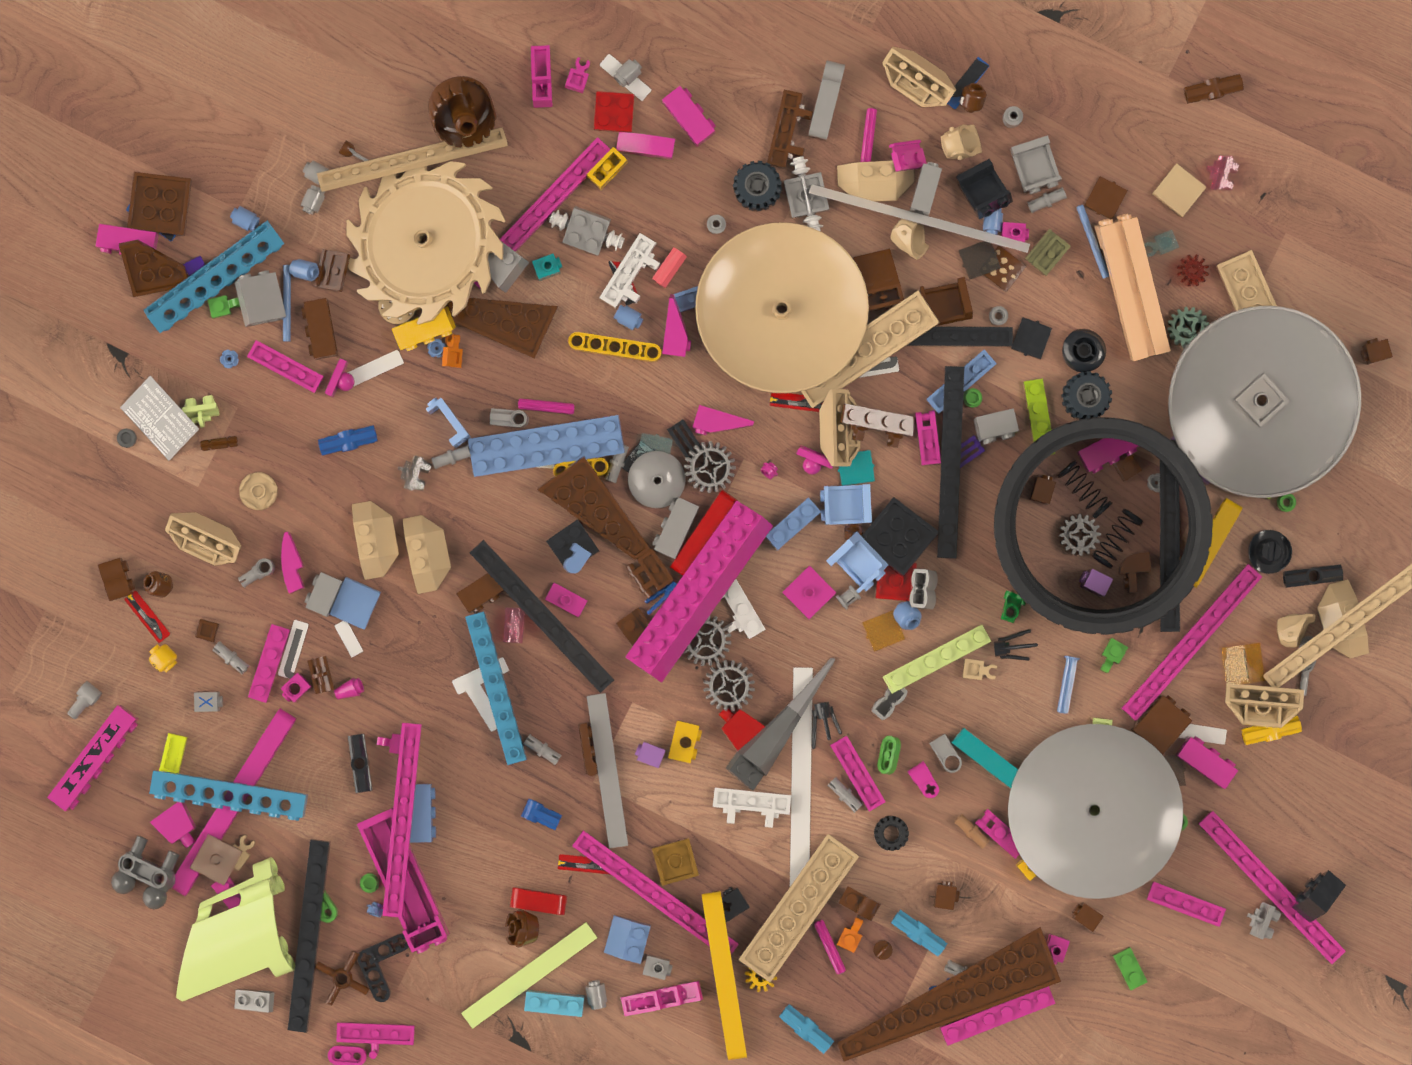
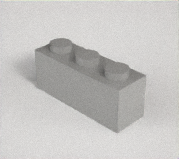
M679 497L677 501L673 499L668 509L671 511L669 518L665 517L661 524L663 531L661 535L657 534L653 541L654 550L676 559L699 506Z

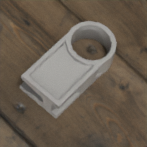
M946 734L929 743L946 771L955 773L960 770L962 766L961 758ZM955 756L959 759V766L956 770L946 768L945 761L947 757Z

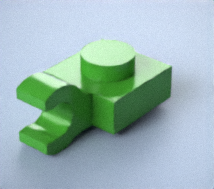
M227 295L208 299L213 319L231 315L232 308L240 307L238 298L228 300Z
M1110 638L1102 653V656L1106 657L1100 670L1108 673L1113 662L1119 664L1128 647Z

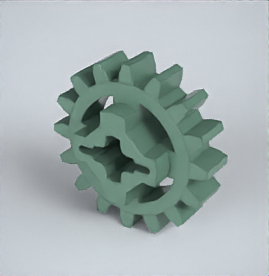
M1185 307L1183 312L1178 309L1177 316L1175 314L1171 315L1173 321L1168 320L1170 327L1167 330L1168 333H1171L1169 335L1170 339H1175V345L1181 343L1182 348H1185L1186 344L1189 345L1197 336L1196 333L1200 326V331H1202L1209 325V322H1206L1207 316H1202L1201 310L1196 313L1195 307H1192L1191 311H1188V308ZM1185 323L1187 326L1191 328L1192 332L1190 331V329L1188 330V328H1185Z

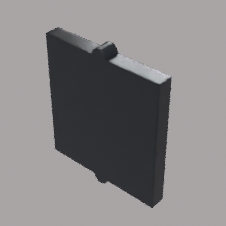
M1022 317L1011 349L1024 353V356L1029 355L1041 360L1052 328L1040 324L1039 321L1035 322Z

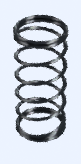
M1074 460L1065 469H1063L1057 475V477L1062 478L1069 472L1078 468L1075 471V473L1069 478V480L1065 483V486L1070 485L1077 479L1084 476V478L1072 491V494H1074L1082 488L1086 487L1087 485L1091 484L1090 487L1085 491V493L1080 497L1079 502L1083 501L1090 495L1099 491L1096 494V496L1090 501V503L1086 506V509H1089L1098 502L1105 499L1102 505L1093 514L1094 519H1096L1106 509H1108L1113 504V502L1109 501L1106 503L1108 497H1103L1100 500L1093 503L1092 505H1090L1099 495L1101 489H1097L1092 493L1088 494L1087 496H1085V494L1093 486L1094 481H1091L1077 489L1087 477V473H1084L1076 479L1069 482L1080 469L1079 465L1072 468L1077 464L1076 460Z
M1123 509L1122 513L1130 519L1122 516L1117 517L1118 521L1125 528L1111 525L1112 529L1120 537L1106 533L1107 539L1113 545L1100 542L1101 547L1108 554L1095 550L1092 554L1095 560L1109 569H1112L1113 565L1096 552L1106 555L1115 561L1118 560L1101 543L1113 547L1120 552H1123V550L1108 535L1129 544L1113 526L1135 535L1119 518L1125 519L1139 527L1144 523L1142 519L1127 509Z

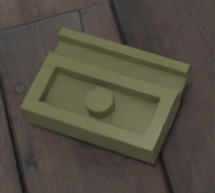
M1049 229L1026 256L1025 260L1047 276L1071 246Z

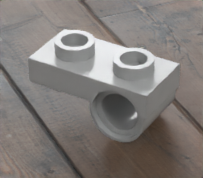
M236 989L234 1009L273 1012L275 992Z

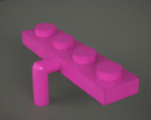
M337 1022L336 1042L371 1043L369 1057L375 1059L379 1054V1044L414 1045L415 1025Z

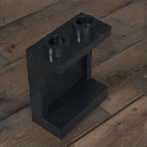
M990 158L956 176L959 188L979 220L990 216L993 212L1005 208L1013 202L1011 192L1006 189L997 175Z

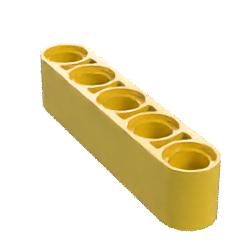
M581 332L572 333L568 339L570 347L575 351L645 362H657L661 358L660 347L652 343ZM574 337L582 338L583 342L580 346L572 344ZM593 340L601 341L602 345L599 349L591 347ZM617 342L620 344L618 352L610 350L612 343ZM632 345H636L639 347V353L631 355L628 352L629 348ZM651 348L657 349L658 356L650 358L647 355L648 350Z
M1228 498L1224 499L1213 518V534L1211 547H1209V556L1199 580L1193 585L1195 588L1202 581L1243 509L1242 506Z

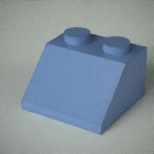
M614 915L604 953L641 964L651 925Z

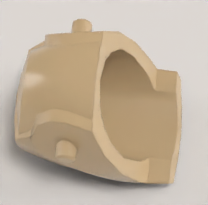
M975 125L950 127V130L941 136L942 149L947 159L962 160L982 152Z
M901 218L894 226L890 239L911 257L917 260L920 259L929 247L925 243L924 225Z
M1292 614L1278 619L1277 634L1281 645L1285 647H1298L1309 624L1315 623L1316 615Z

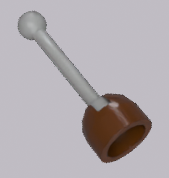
M347 140L339 151V154L342 156L350 157L354 155L364 162L369 161L356 153L354 145Z

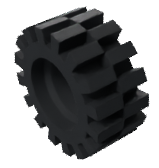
M886 816L875 825L874 838L877 844L884 850H899L908 841V827L899 817ZM888 826H895L899 831V836L894 841H889L884 837V830Z

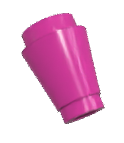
M352 678L337 687L334 693L338 700L360 696L364 692V686L360 678Z

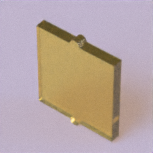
M894 610L862 622L867 633L866 638L869 639L874 652L905 640L901 627L894 619Z

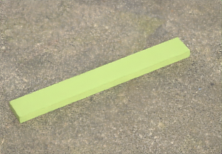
M585 922L461 1014L473 1029L598 937L588 923Z

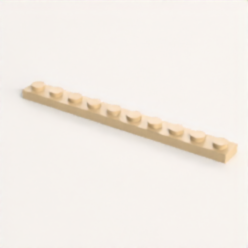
M503 128L490 130L488 138H485L483 135L482 143L476 144L473 141V147L466 148L462 143V147L457 148L454 143L453 146H450L446 142H441L317 173L321 192L505 147L508 146Z
M1412 564L1264 674L1263 677L1270 686L1281 687L1412 589Z

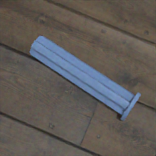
M1065 656L1066 663L1057 712L1064 714L1069 712L1077 661L1080 660V658Z

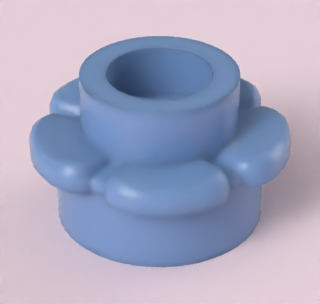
M435 339V341L428 343L429 355L432 357L436 356L437 358L442 357L443 347H446L445 343H442L440 339Z
M225 350L222 353L223 355L220 356V362L224 364L225 368H232L239 362L238 354L234 350Z
M372 902L371 905L368 904L367 913L381 918L383 905Z

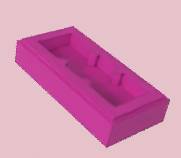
M553 583L545 600L577 617L581 615L588 600L556 583Z

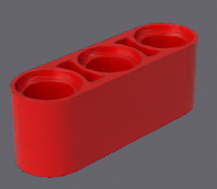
M513 887L510 907L565 915L568 896Z

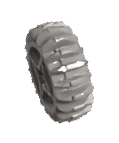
M712 441L708 442V447H706L704 442H701L702 449L695 445L694 449L697 452L694 453L690 450L688 453L693 457L685 458L686 461L690 462V465H684V468H690V471L685 472V476L691 475L692 477L688 479V482L691 483L695 480L696 482L693 487L697 488L700 484L701 492L704 491L705 487H707V493H711V487H714V491L718 492V485L725 489L726 487L723 482L725 481L730 484L731 481L727 478L728 475L731 477L735 475L730 473V469H736V466H730V463L734 462L735 459H728L732 453L729 451L725 454L724 451L727 447L723 446L719 449L720 443L718 442L715 444V447H713ZM708 451L717 452L723 460L714 462L711 456H709ZM703 453L704 462L702 466L694 468L696 459ZM708 461L711 464L717 465L712 468V473L709 470L703 469L708 466ZM725 466L724 474L717 481V469ZM707 473L711 483L701 481L696 474Z
M710 616L704 624L714 626L708 633H702L700 630L697 632L696 635L699 638L697 646L692 650L689 644L683 652L684 654L688 651L691 653L687 657L689 660L693 656L696 657L694 660L695 664H697L698 659H701V666H704L705 660H708V664L712 665L711 659L713 658L718 663L719 659L717 656L720 655L722 658H725V655L721 652L723 650L729 652L730 650L725 647V644L731 645V641H726V637H731V634L724 633L729 628L726 626L722 629L721 625L724 621L721 620L717 624V616L713 618V621L710 620ZM718 630L722 637L720 649L712 641L713 636ZM713 632L709 641L714 647L706 646L705 644L698 648L702 642L701 636L698 633L706 637V634L709 635ZM703 647H709L715 652L711 656H701L697 653Z
M724 660V667H721L718 662L716 663L719 668L718 670H715L713 667L710 668L714 672L713 675L706 673L710 681L704 680L703 683L709 684V688H704L703 690L704 692L710 691L711 694L707 695L706 699L713 697L710 704L713 705L715 702H718L719 704L716 707L718 710L721 705H724L725 711H727V706H731V711L734 712V705L742 709L740 704L742 701L745 705L748 704L745 700L746 696L750 699L753 697L748 694V691H755V688H749V684H754L755 681H748V678L753 675L752 673L746 675L745 672L748 668L745 667L741 670L742 663L740 662L737 667H734V660L731 661V666H727V660ZM724 670H734L742 676L731 680ZM720 673L723 684L720 688L713 691V681ZM724 677H726L727 681L730 680V682L738 681L732 687L734 695H732L731 691L729 692L725 689L720 691L726 685ZM745 681V691L738 698L735 691L736 686ZM727 692L731 695L734 702L722 701L717 695Z

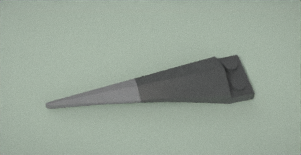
M830 658L804 689L765 728L736 752L725 768L748 789L754 791L763 776H767L829 672L835 658Z

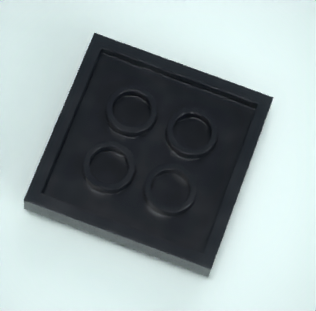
M893 497L862 537L883 558L889 567L904 577L936 538L939 531Z

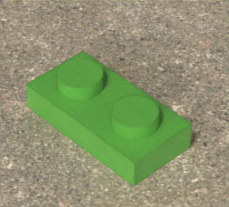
M1131 947L1112 955L1130 991L1148 982Z

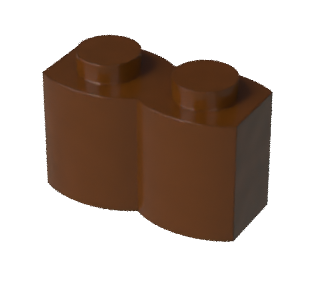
M117 558L98 564L109 601L133 594L135 585L132 578H128L129 566L126 560L123 561L122 558Z

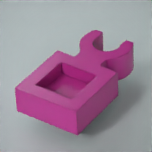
M578 57L575 62L576 69H570L565 88L583 94L589 76L585 71L589 69L590 61L587 60L586 65L581 66L579 64L580 57Z

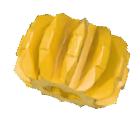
M753 970L752 972L745 971V975L751 976L745 979V982L753 981L750 989L757 985V992H760L761 986H763L766 992L768 991L767 984L770 987H774L772 982L769 983L764 978L762 981L758 980Z

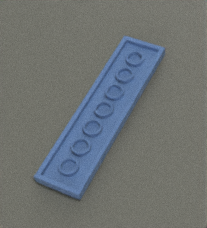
M619 415L468 439L474 477L577 461L583 456L586 459L625 453Z

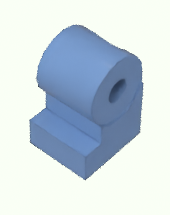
M573 543L569 549L573 554L564 561V569L568 573H578L591 555L590 552Z

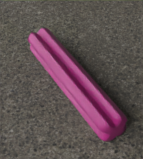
M868 108L866 112L860 162H871L877 109Z
M521 398L518 401V408L524 410L574 414L575 405L571 403Z
M819 920L815 922L814 926L836 974L845 972L844 964L824 921Z

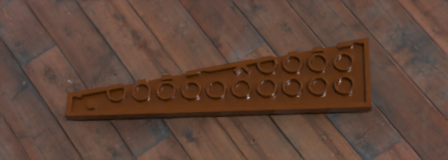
M1041 926L838 1042L837 1045L843 1061L845 1062L1061 982Z

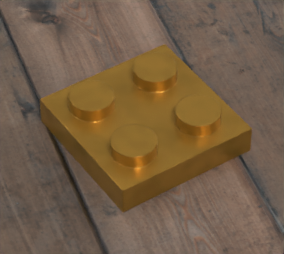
M689 838L652 848L662 886L699 876Z

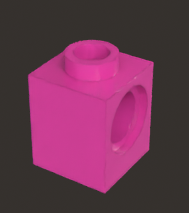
M296 673L281 688L283 691L282 696L288 702L291 700L297 702L313 686L300 673ZM294 683L300 686L298 694H293L290 690L291 685Z

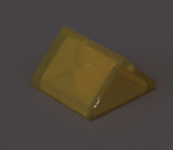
M1260 643L1222 648L1226 683L1248 684L1265 681Z

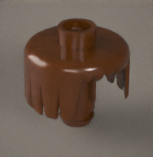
M467 76L449 78L441 82L433 90L429 98L428 113L434 132L441 141H445L450 146H453L454 143L455 147L461 148L463 143L466 148L473 147V141L476 144L482 143L483 135L485 138H488L490 136V129L493 130L495 127L497 115L488 89L474 78Z

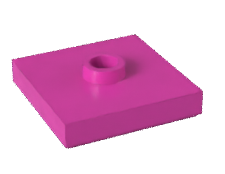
M810 565L782 592L808 619L836 594Z

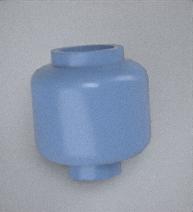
M910 601L899 603L893 613L896 622L905 630H913L918 627L922 618L919 609L911 607Z

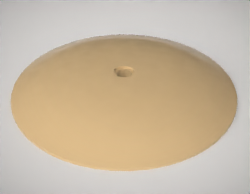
M769 223L753 227L736 235L715 253L701 276L696 295L695 310L702 342L712 359L724 372L738 382L760 391L794 393L808 390L828 381L849 363L863 340L867 327L869 304L862 274L850 254L839 243L811 227L794 223ZM783 305L787 308V311L779 313L777 307Z

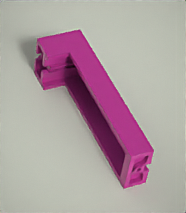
M393 808L357 824L384 887L386 885ZM410 845L403 917L399 918L404 929L402 932L411 952L417 951V954L428 950L430 948L429 945L432 943L437 946L446 942L450 932Z

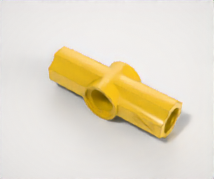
M1295 716L1282 728L1252 726L1241 729L1244 744L1250 745L1262 741L1278 740L1282 736L1302 732V726L1299 717Z

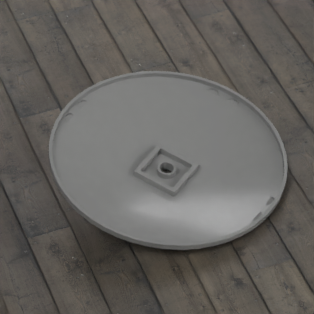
M1281 306L1243 308L1226 314L1210 323L1197 334L1182 353L1172 375L1168 396V413L1173 436L1178 447L1192 461L1199 474L1223 490L1255 498H1270L1291 494L1310 486L1325 476L1340 461L1351 444L1357 430L1361 411L1360 380L1356 366L1345 345L1338 336L1319 320L1295 309ZM1258 396H1266L1267 401L1264 405L1257 404Z

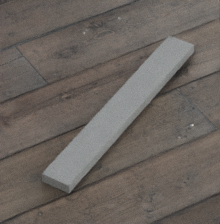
M606 693L587 696L609 848L628 846Z

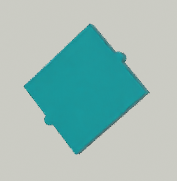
M871 450L858 452L850 466H839L838 472H840L842 486L875 481L873 470L875 465L872 463Z

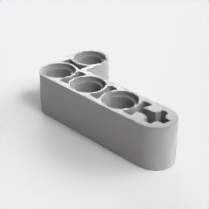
M826 61L809 136L827 140L845 69L844 64Z

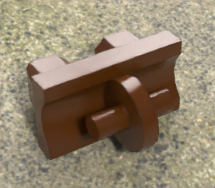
M327 656L308 660L315 694L335 690Z

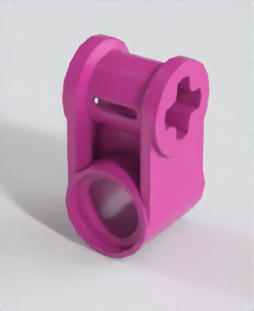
M924 761L907 771L925 797L934 798L938 795V784ZM928 784L936 787L933 795L925 792Z

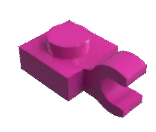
M392 733L391 739L378 737L376 745L389 746L390 753L399 754L401 735Z

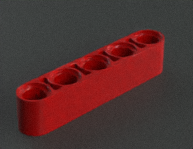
M721 490L670 568L682 576L685 574L735 502L738 501L736 498Z

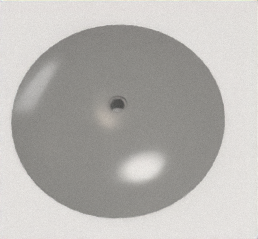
M1086 724L1057 732L1040 743L1027 756L1017 771L1011 787L1008 818L1012 838L1019 854L1027 866L1040 879L1066 894L1083 898L1102 899L1131 892L1147 883L1162 870L1173 854L1180 837L1183 823V801L1179 783L1172 768L1152 744L1139 735L1123 728L1104 724ZM1094 805L1100 808V813L1096 816L1090 814V808Z

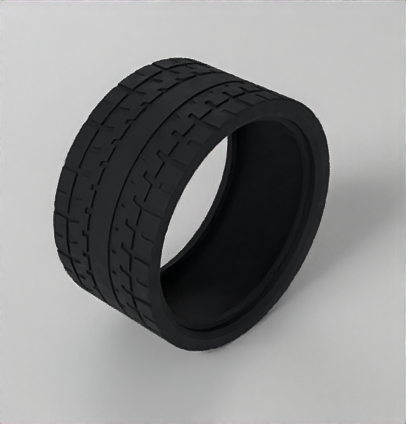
M1112 417L1076 420L1061 425L1034 441L1017 458L1007 473L998 494L994 514V538L997 554L1003 571L1014 590L1034 611L1044 616L1047 620L1057 625H1062L1064 628L1087 634L1100 633L1101 635L1130 632L1134 628L1140 629L1152 624V622L1167 615L1168 611L1176 608L1191 592L1194 583L1199 580L1209 556V547H1211L1213 534L1210 499L1198 470L1188 456L1174 442L1158 431L1134 421ZM1085 439H1120L1136 444L1151 452L1174 475L1180 485L1187 505V542L1176 569L1168 580L1151 595L1141 601L1120 608H1084L1068 603L1053 595L1030 572L1022 557L1017 541V506L1029 477L1052 453L1069 444Z

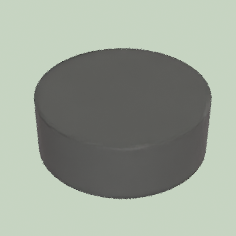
M126 428L120 430L117 434V442L120 446L130 448L136 444L137 435L133 430Z

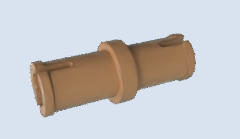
M960 814L955 819L954 823L966 833L965 836L975 841L981 849L989 843L990 839L963 814Z

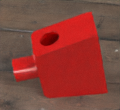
M727 708V711L723 709L718 714L726 722L721 729L737 751L765 728L762 723L741 709L734 714Z

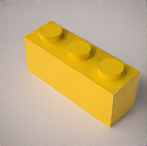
M446 306L433 321L418 325L417 321L420 318L418 317L392 328L400 350L406 348L407 351L417 348V344L420 342H424L425 345L435 341L434 337L441 335L442 338L451 335V330L455 329L456 326L449 308Z

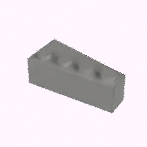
M504 243L503 260L493 252L488 255L491 278L506 293L529 262Z

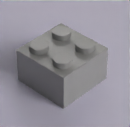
M1014 408L979 416L973 420L978 441H983L984 444L997 441L996 438L1002 437V440L1013 438L1015 433L1019 431Z

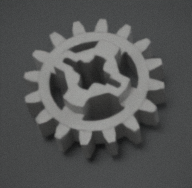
M1081 514L1077 515V519L1072 515L1070 516L1071 521L1065 520L1066 526L1060 527L1063 533L1059 534V537L1064 539L1060 544L1067 545L1065 547L1066 551L1072 549V555L1076 551H1078L1079 556H1082L1083 551L1089 554V548L1095 550L1094 543H1100L1096 539L1097 536L1101 535V533L1096 532L1099 525H1093L1094 519L1088 521V515L1084 519H1082ZM1076 523L1075 529L1068 532L1069 527ZM1084 523L1087 524L1092 531H1088L1084 527ZM1081 530V533L1088 535L1081 537V540H1079V537L1072 536L1071 534ZM1088 538H1092L1091 542L1084 547L1085 541ZM1068 539H1072L1076 543V547Z

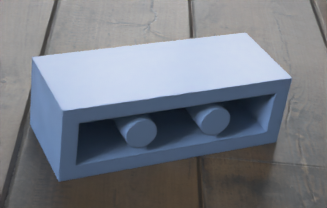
M808 497L767 534L766 538L778 551L818 516L821 511Z
M416 784L410 843L433 842V838H436V826H433V819L436 818V807H432V799L436 798V790L432 788V784Z

